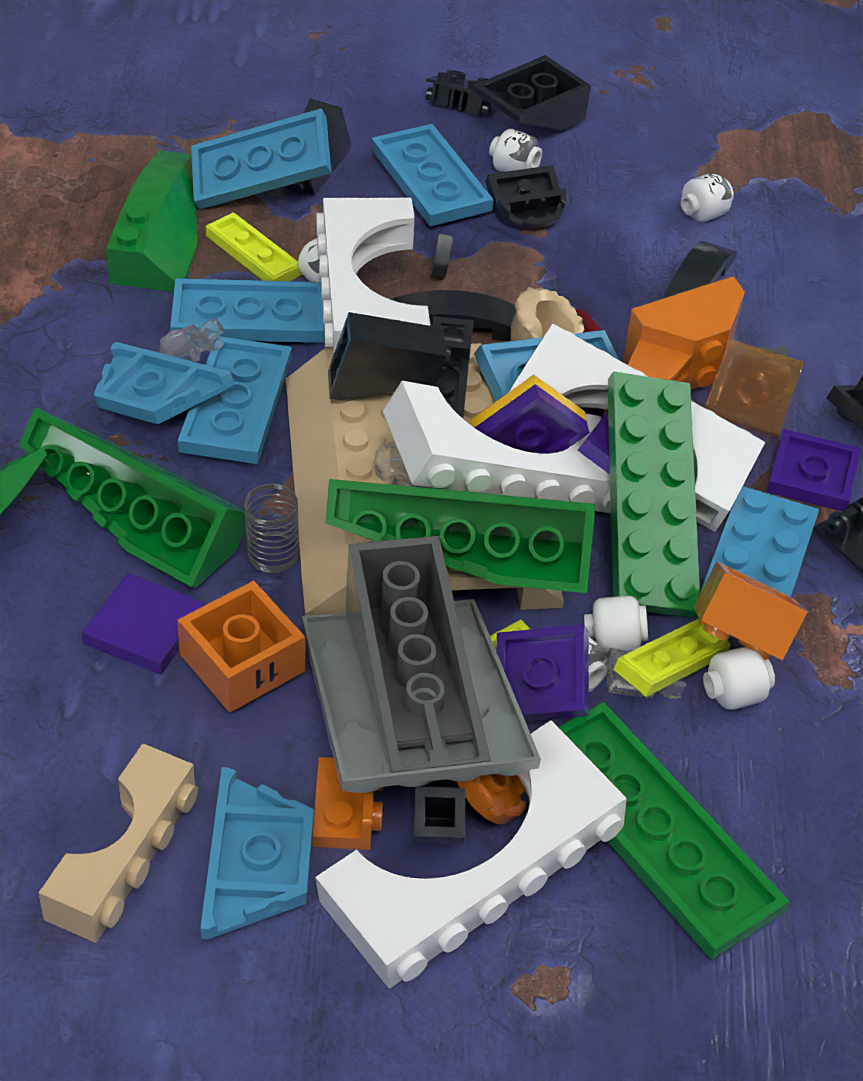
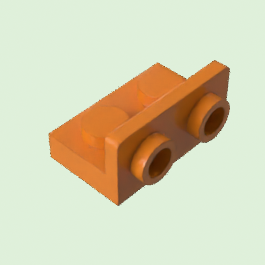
M319 757L312 847L370 850L371 831H381L383 802L373 801L374 791L367 793L342 791L334 758Z

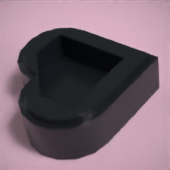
M438 235L433 252L430 277L442 280L446 277L453 241L452 236Z

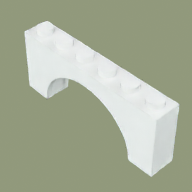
M323 198V213H316V235H318L319 276L321 278V300H323V323H325L324 340L325 347H332L333 355L348 312L430 326L428 306L409 305L382 297L364 285L356 275L357 271L373 258L389 252L413 249L415 218L412 198Z
M552 324L511 390L534 374L580 408L590 407L608 410V378L613 371L641 376L646 375L617 360L607 352L576 337L573 333ZM691 401L696 520L701 525L715 532L729 513L765 442L753 436L750 432L717 416L714 412Z
M401 381L383 410L412 485L454 491L596 504L595 511L611 513L610 474L578 451V448L588 435L568 449L558 453L539 454L518 450L493 440L468 424L451 408L438 387ZM586 414L590 433L601 420V416Z
M552 720L531 733L541 758L539 769H531L526 773L517 775L526 789L530 802L525 820L513 839L488 861L456 875L422 879L404 877L385 871L372 864L358 850H355L315 877L319 902L389 989L401 980L407 982L417 977L425 969L428 961L442 951L451 952L458 948L466 940L469 932L484 922L486 924L495 922L505 913L508 905L523 894L530 896L543 887L550 875L562 867L565 869L571 868L583 858L587 849L600 840L603 842L611 840L623 828L627 798Z

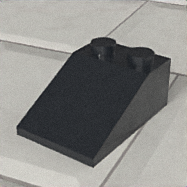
M544 55L474 85L473 91L518 123L563 130L585 120L591 85Z

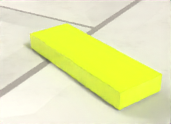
M234 212L206 225V236L261 280L291 281L302 275L299 271L297 260Z
M697 619L618 657L613 670L647 697L709 665L711 658L715 654L728 651L731 644L704 631V626L699 623L700 619Z

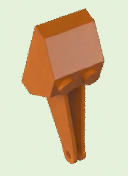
M732 276L632 308L623 356L624 363L635 370L643 372L648 377L690 383V389L707 387L713 382L718 381L733 343L745 291L735 277Z

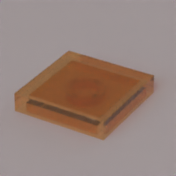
M729 339L705 409L714 412L717 416L732 424L779 438L804 367V362Z

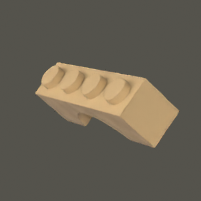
M146 744L141 745L118 778L121 807L132 818L128 830L118 841L102 850L86 854L66 853L39 891L43 920L94 943H97L107 927L112 928L118 922L123 912L124 900L133 887L137 889L142 885L148 874L151 859L158 849L164 850L167 847L174 832V824L182 812L188 813L192 809L198 795V786L195 785L194 764Z

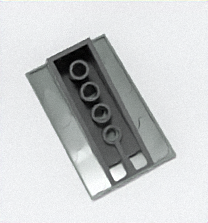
M439 536L349 544L346 611L302 616V630L305 636L309 662L312 667L329 744L333 752L342 791L367 793L376 791L384 786L418 787L436 780L468 781L481 775L499 774L511 776L526 773L531 769H539L540 755L475 599L454 601Z

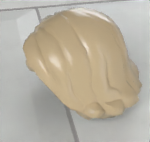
M528 287L526 291L520 292L519 298L515 302L516 314L511 323V341L542 338L546 335L552 324L573 334L583 333L585 330L582 323L583 318L577 315L575 308L570 305L569 300L563 296H558L556 291H549L541 287L536 289Z

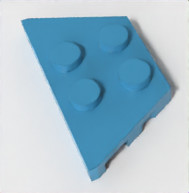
M115 342L110 349L113 355L112 362L104 365L101 373L102 380L97 384L93 396L98 408L160 424L231 388L234 385L231 372L228 370Z
M227 767L221 768L200 927L201 939L208 940L307 904L314 809L296 800L285 799L279 795L278 791L263 784L257 789L237 779L236 771Z

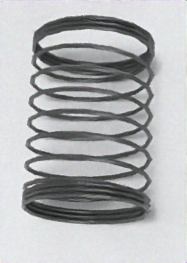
M264 484L257 486L248 492L244 499L247 558L250 564L260 571L279 573L291 568L299 558L298 498L291 489L283 485ZM266 489L284 490L292 495L295 500L294 502L285 495L265 494L255 498L247 506L248 501L253 495ZM271 495L286 497L295 506L294 508L287 502L270 500L256 504L248 511L250 505L257 499ZM266 502L285 503L293 508V512L281 507H266L252 515L250 514L255 507ZM270 508H279L291 513L289 515L268 513L257 518L254 517L259 511ZM277 514L286 516L285 518L280 520L274 519L264 521L258 519L266 515ZM282 523H287L285 526H267V525H279V524H282ZM261 527V529L255 530L254 528ZM263 529H287V531L283 533L279 531L265 533L259 532ZM267 536H281L285 539H281L278 541H267L261 538ZM258 540L265 542L290 540L288 544L279 547H266L256 543ZM292 542L294 543L293 547L281 553H265L252 546L255 543L267 549H278L288 546ZM296 546L292 554L278 560H268L259 557L251 550L252 547L257 552L266 555H280L287 553ZM297 551L294 559L280 566L261 564L252 558L250 554L251 552L257 558L265 561H281L288 559Z

